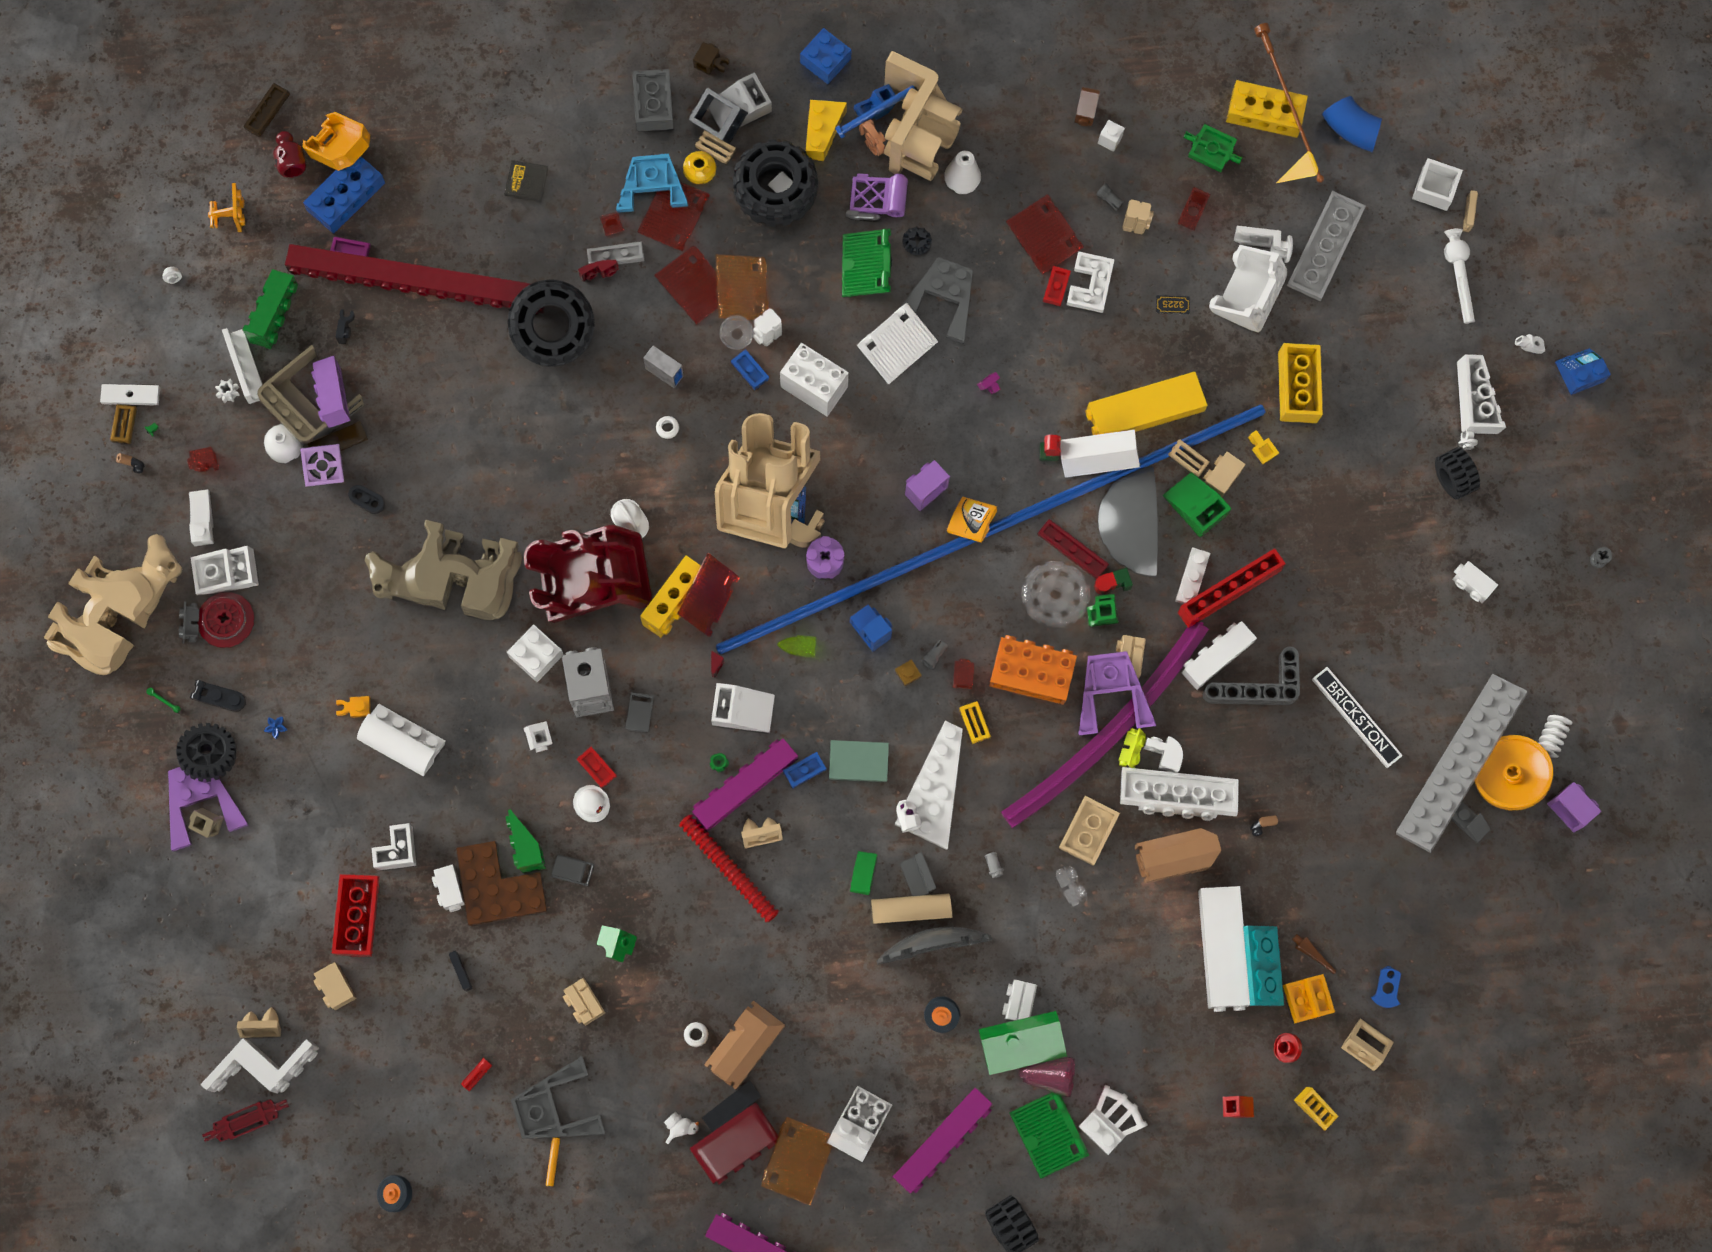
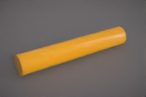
M552 1138L546 1186H554L560 1138Z

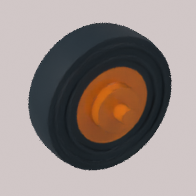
M940 996L932 999L927 1004L924 1011V1019L928 1027L933 1031L946 1033L957 1026L960 1019V1010L955 1001L948 997Z
M391 1175L381 1181L377 1189V1200L384 1210L400 1212L410 1204L412 1187L405 1177Z

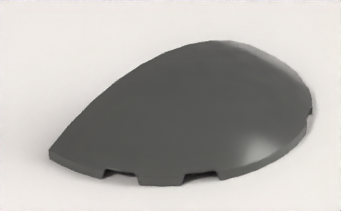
M1154 467L1138 469L1115 481L1103 498L1098 514L1100 537L1103 544L1110 551L1111 557L1120 565L1131 569L1133 573L1148 577L1157 576L1158 519Z
M962 927L927 929L897 942L884 952L876 962L879 965L916 957V954L939 949L959 948L992 940V936L978 930Z

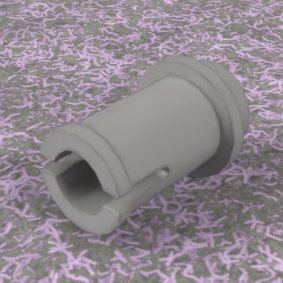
M992 852L985 855L984 857L990 870L989 875L992 878L1002 876L1004 869L1000 866L997 853Z

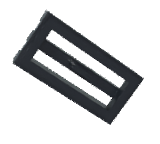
M456 950L450 952L449 957L462 989L466 992L472 990L473 988Z

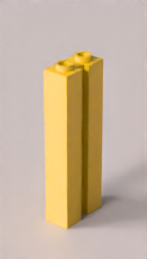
M1191 372L1089 402L1085 413L1088 421L1091 420L1094 426L1091 427L1092 434L1099 435L1135 430L1137 432L1205 412L1208 405L1196 372Z

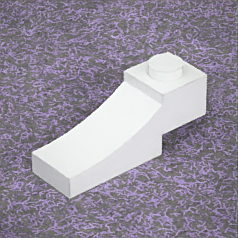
M207 489L189 492L191 543L194 546L214 544L210 491Z

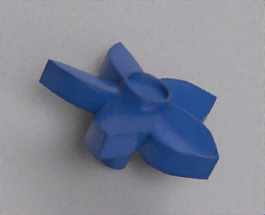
M268 717V724L271 726L266 727L264 732H272L273 737L277 739L279 731H287L286 727L282 725L284 722L283 717H278L276 720Z

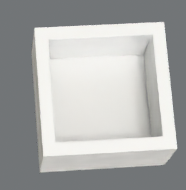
M1427 158L1412 199L1447 211L1454 198L1463 170Z
M534 624L507 651L509 658L536 682L564 655L562 650Z

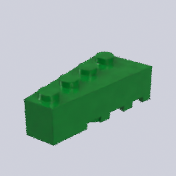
M272 269L263 287L264 295L258 297L256 311H251L248 317L250 323L249 325H244L242 329L250 343L271 349L272 345L277 342V332L279 327H282L284 324V314L286 310H289L291 296L295 294L298 287L293 275Z

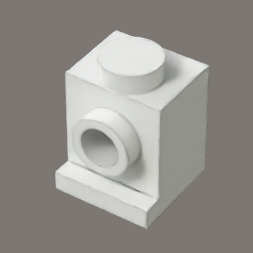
M547 721L523 728L524 732H526L530 750L535 749L536 753L548 750L547 746L552 744ZM535 735L539 736V742H536Z

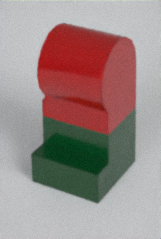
M1047 435L1044 437V442H1040L1041 461H1059L1061 436Z
M1127 567L1099 576L1094 585L1095 591L1100 595H1105L1110 590L1122 587L1123 591L1130 590L1133 584Z

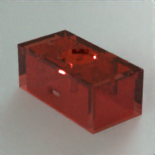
M1193 187L1178 224L1195 231L1211 194ZM1190 207H1196L1198 209V215H1189L1188 209Z

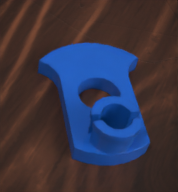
M1390 966L1381 969L1376 994L1371 997L1377 1005L1391 1008L1400 1004L1397 1000L1401 973ZM1389 971H1392L1394 973L1391 976H1387V973ZM1387 982L1393 984V990L1390 993L1383 992V985Z

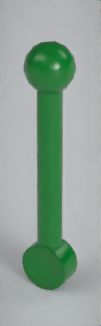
M153 688L146 690L149 696L156 697L171 707L175 713L180 712L181 709L178 705H173L155 693Z

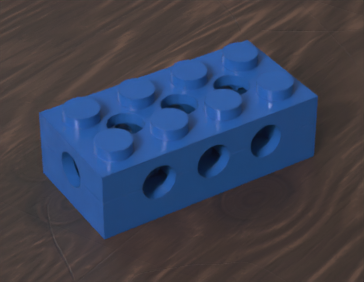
M360 156L352 166L339 171L335 170L303 203L306 210L334 234L385 184L382 174Z

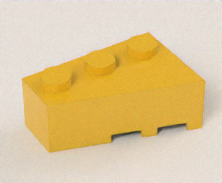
M810 100L806 154L812 160H825L837 132L835 127L841 124L847 112L846 102Z

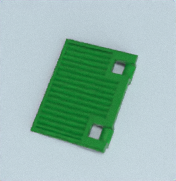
M891 229L843 234L842 297L891 292V286L889 285V278H891V244L889 243ZM878 279H881V286H878Z
M1058 1089L1009 1112L1040 1179L1089 1156L1088 1150L1074 1125ZM1054 1099L1058 1109L1052 1111L1049 1101ZM1074 1143L1079 1150V1153L1073 1155L1070 1145Z

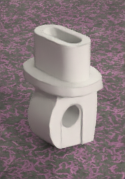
M1530 334L1526 336L1521 335L1515 340V345L1521 346L1525 351L1538 354L1545 352L1544 340L1538 336L1533 337Z

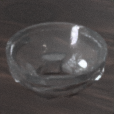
M737 315L724 320L719 332L724 345L734 350L747 347L754 335L753 327L749 320ZM734 329H740L743 332V336L738 340L732 337Z

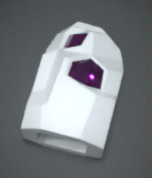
M907 800L899 801L896 812L902 833L921 828V821L915 805Z

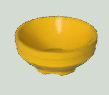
M696 151L685 158L683 173L690 182L705 184L715 176L716 163L710 154ZM698 159L703 160L705 163L701 168L694 166V162Z

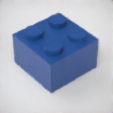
M823 28L800 53V63L825 83L829 84L851 60L852 49Z

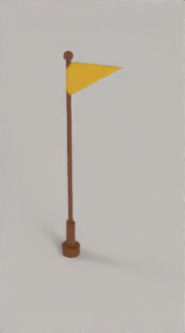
M1262 23L1254 28L1256 36L1262 38L1267 54L1271 56L1308 151L1276 183L1316 175L1317 181L1321 183L1324 181V177L1319 172L1273 54L1274 48L1268 36L1271 30L1268 23Z

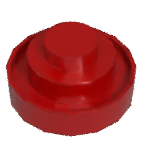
M1291 1033L1279 1035L1274 1043L1275 1056L1285 1063L1297 1061L1302 1053L1300 1039Z

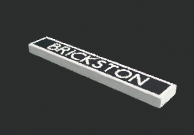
M1328 667L1312 678V681L1386 768L1403 756Z

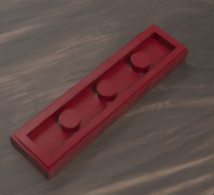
M1050 519L1037 533L1039 537L1095 579L1101 576L1109 566L1106 561Z

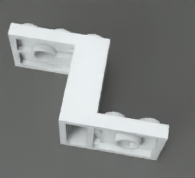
M243 1038L202 1082L201 1086L214 1093L221 1091L227 1085L226 1080L231 1075H236L241 1069L240 1065H242L269 1091L277 1094L279 1092L282 1093L289 1087V1081L294 1076L297 1077L304 1070L303 1065L307 1061L311 1062L318 1053L316 1051L319 1047L306 1039L280 1068L251 1041Z

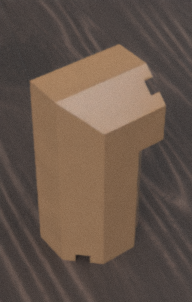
M1200 828L1137 843L1135 850H1139L1140 853L1136 854V859L1141 876H1146L1143 880L1146 884L1188 873L1193 874L1206 871L1221 852V847L1216 834Z
M755 1001L751 1003L752 1009L748 1006L735 1022L736 1030H730L704 1064L707 1068L712 1066L711 1072L729 1086L733 1083V1089L735 1090L739 1088L785 1027V1024Z

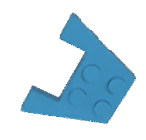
M669 154L632 157L626 176V183L621 191L619 204L617 203L616 206L618 213L634 211V193L670 190L672 208L688 206V201Z

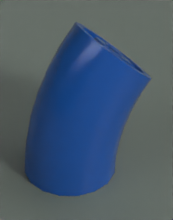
M1352 96L1337 101L1322 113L1328 125L1344 140L1363 150L1373 152L1382 118L1365 111L1355 102Z

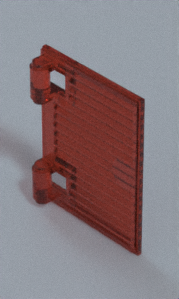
M680 182L688 201V206L672 208L670 190L657 191L637 233L683 251L685 243L690 238L710 194ZM698 196L699 199L697 203H693L695 197ZM677 234H680L678 242L675 241Z
M1048 194L1006 221L1041 274L1049 271L1053 266L1058 265L1084 248L1063 215L1054 206ZM1044 204L1049 210L1046 213L1041 208ZM1070 240L1073 247L1069 248L1065 242Z
M695 246L689 248L654 275L695 324L699 323L735 295L730 285L721 278ZM692 255L697 259V262L694 264L688 259ZM720 287L725 291V294L722 296L716 291Z
M707 553L677 614L710 637L713 633L710 627L713 622L718 623L733 592L730 586L732 582H738L739 576L711 554Z

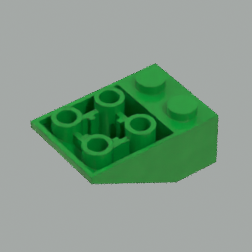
M1192 472L1163 494V497L1199 537H1202L1223 520L1232 509L1216 491Z
M508 810L509 816H506L507 827L512 831L509 839L511 847L516 851V854H513L515 866L522 873L546 869L543 850L539 843L512 810Z

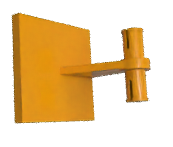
M232 183L233 207L217 210V202H209L210 212H208V217L210 218V228H214V226L218 228L219 217H233L238 232H242V225H245V216L242 214L244 197H242L241 189L238 190L236 183Z

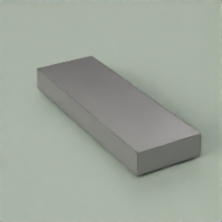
M642 242L587 249L589 264L602 260H616L618 265L645 261Z

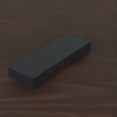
M748 1081L704 1115L702 1119L710 1130L714 1132L762 1096L753 1084Z

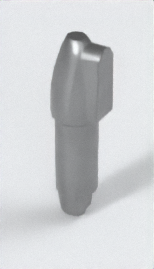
M848 210L845 215L853 220L876 221L881 218L875 213Z

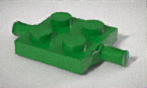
M1204 124L1197 135L1187 131L1184 134L1183 138L1193 142L1188 157L1219 172L1222 171L1229 160L1240 164L1243 158L1233 153L1237 142L1236 138Z

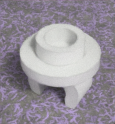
M1466 430V433H1461V441L1458 444L1464 450L1473 449L1478 444V441L1474 439V430Z

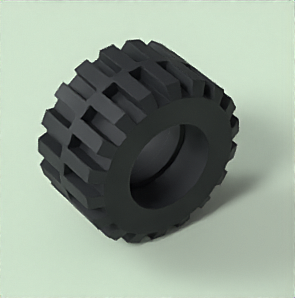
M1456 447L1435 458L1437 477L1444 490L1452 498L1458 500L1480 488V477L1477 467L1465 450Z

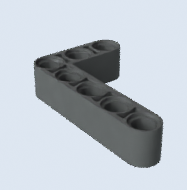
M1286 647L1280 653L1278 658L1279 684L1210 683L1203 691V698L1211 704L1291 705L1300 695L1299 653L1294 647ZM1285 653L1291 654L1292 657H1293V660H1292V661L1286 660L1285 657H1284V654H1285ZM1285 672L1292 673L1293 679H1287ZM1208 690H1215L1217 692V696L1211 697L1208 694ZM1227 690H1234L1236 697H1230ZM1247 690L1254 691L1256 696L1254 698L1249 697ZM1266 691H1272L1275 697L1269 698L1266 695ZM1285 691H1291L1294 698H1288L1285 695Z

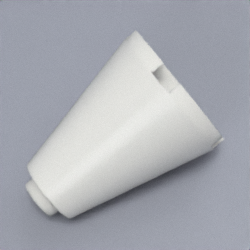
M969 151L959 152L945 170L947 187L958 194L973 192L981 181L980 169L973 154Z

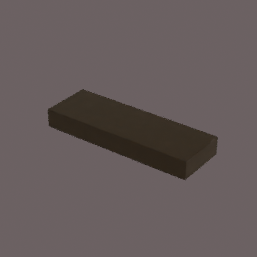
M359 421L310 442L308 446L317 447L339 444L341 452L368 440Z

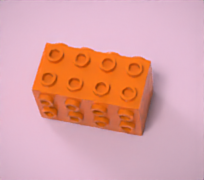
M1006 635L1005 638L1001 637L989 687L1064 705L1077 658L1076 655H1073V651L1062 649V652L1054 650L1055 647L1043 645V647L1036 646V643L1033 641L1024 640V642L1016 641V637Z

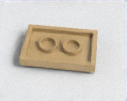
M1084 796L1059 849L1094 866L1120 813Z

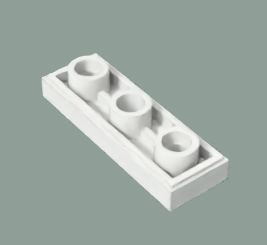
M102 384L100 402L101 404L159 405L160 387L159 385Z

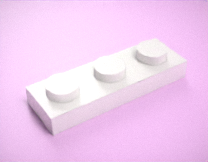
M1192 547L1175 602L1184 604L1198 595L1210 556L1209 552Z

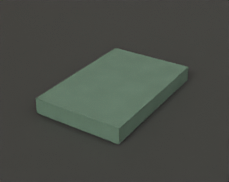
M831 740L829 780L887 782L889 743Z

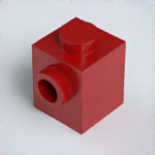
M1223 1097V1117H1254L1253 1097Z

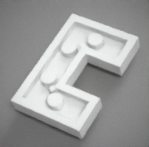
M1078 252L1074 271L1092 275L1089 289L1071 286L1067 305L1103 313L1114 259Z

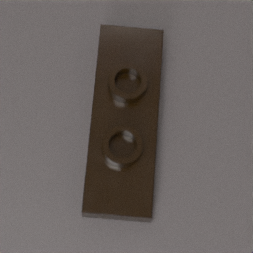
M273 83L243 126L244 129L261 137L289 97L290 92Z

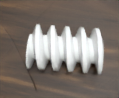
M1550 715L1547 718L1548 722L1545 723V729L1542 730V736L1539 737V744L1547 751L1551 758H1558L1559 756L1554 752H1561V748L1557 745H1564L1560 738L1566 739L1567 735L1563 731L1569 732L1570 730L1565 725H1572L1573 722L1563 716Z

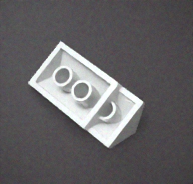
M1135 430L1061 440V461L1065 478L1140 467Z

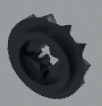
M916 226L909 228L904 233L902 243L905 250L910 254L921 255L930 249L932 238L930 232L926 231L925 228ZM916 235L919 236V239H922L919 242L918 247L916 242L912 241L915 239Z

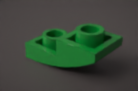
M858 851L850 892L870 895L874 880L873 874L878 859L877 854Z

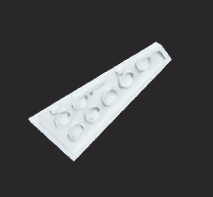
M947 721L944 722L907 798V801L915 805L922 825L921 828L909 832L948 850L963 730ZM907 809L906 815L914 814L912 809ZM897 818L895 825L900 827L899 820Z

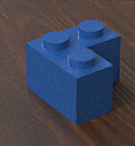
M867 605L850 617L851 625L872 652L891 639L892 624L887 618L883 619L874 607L871 608Z

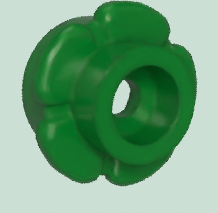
M723 753L714 754L710 758V767L717 772L724 771L725 767L729 765V760L726 759V755Z

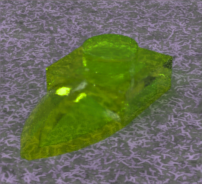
M797 635V637H789L777 643L783 651L789 654L815 657L816 637Z

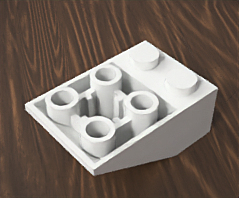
M717 683L711 719L712 725L770 733L775 695L736 685Z
M857 1086L827 1143L863 1162L892 1104Z

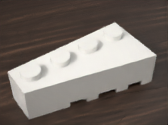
M1465 354L1457 361L1462 433H1466V430H1474V433L1498 434L1506 426L1505 422L1501 419V410L1499 405L1497 406L1494 397L1495 391L1489 381L1490 375L1484 356Z

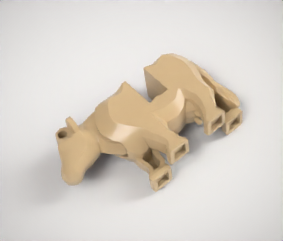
M158 534L148 538V550L142 567L123 571H111L105 569L103 562L94 556L85 572L78 568L69 585L80 590L82 593L90 594L92 598L85 605L83 615L79 618L71 617L67 607L60 602L55 604L48 618L58 624L53 622L44 636V639L48 640V647L54 652L70 656L83 668L95 674L107 675L112 671H116L124 663L128 652L134 646L125 638L109 630L110 627L115 625L117 615L119 614L145 628L148 618L158 605L168 582L175 583L177 581L176 577L182 573L183 569L168 548L165 538Z

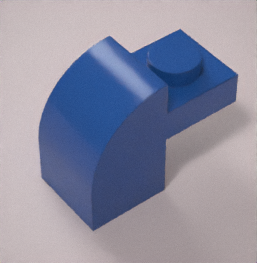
M889 84L874 90L869 99L855 104L853 109L859 117L895 96V93ZM895 104L870 119L878 120L893 109Z

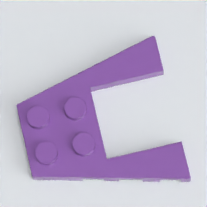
M1127 651L1088 656L1079 735L1099 733L1094 694L1132 690L1136 727L1156 726Z
M180 767L168 771L172 851L192 845L181 808L218 796L229 832L249 826L227 789L220 781V778L218 780L211 778L210 782L203 779V782L198 781V778L195 780L191 779L190 775L187 776Z

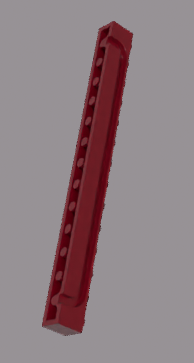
M289 244L285 261L288 272L293 275H300L301 273L307 274L312 278L325 277L330 281L343 280L348 284L361 283L366 287L380 286L385 290L398 289L403 293L416 292L421 296L434 295L439 299L452 298L458 302L471 301L476 305L489 304L494 308L507 307L510 309L515 297L525 287L530 285V283ZM545 306L540 308L536 314L544 313Z

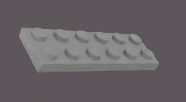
M1335 191L1331 192L1287 284L1288 287L1321 301L1366 207L1365 205Z

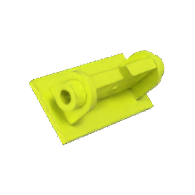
M1131 728L1127 732L1124 745L1130 746V748H1122L1118 759L1120 766L1126 767L1128 765L1130 768H1135L1139 764L1140 751L1146 743V734L1140 728L1138 730Z

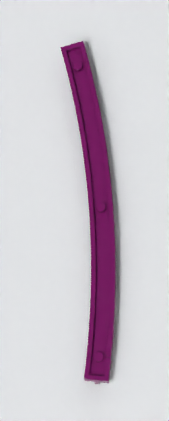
M1200 621V623L1198 622L1190 628H1186L1166 658L1142 686L1149 707L1154 704L1176 677L1209 629L1203 626V622ZM1133 698L1069 761L1001 812L1011 828H1014L1068 788L1100 760L1136 724Z

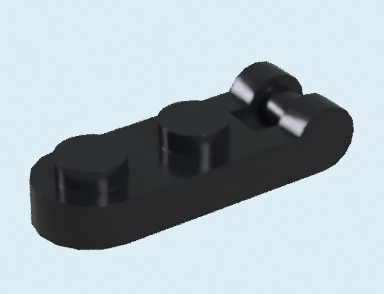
M201 680L195 681L194 693L191 692L190 695L192 700L235 712L241 711L246 705V699L240 692ZM203 689L208 690L206 696L201 695Z

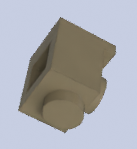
M200 808L194 810L191 814L188 828L209 838L218 835L224 817Z

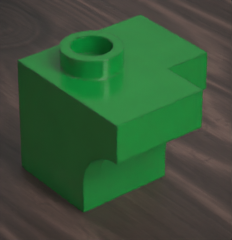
M1115 594L1095 596V605L1087 607L1089 626L1094 627L1118 623Z
M602 925L596 945L605 948L606 957L623 963L625 955L632 956L637 936L621 929Z

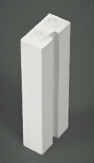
M1240 886L1201 888L1198 891L1208 1009L1214 1008V1012L1226 1011V1007H1233L1234 1011L1246 1010L1245 1007L1250 1005Z

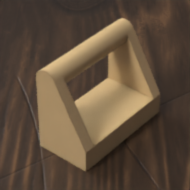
M1360 1019L1341 1048L1375 1071L1384 1061L1394 1042ZM1360 1028L1385 1045L1381 1053L1356 1036Z

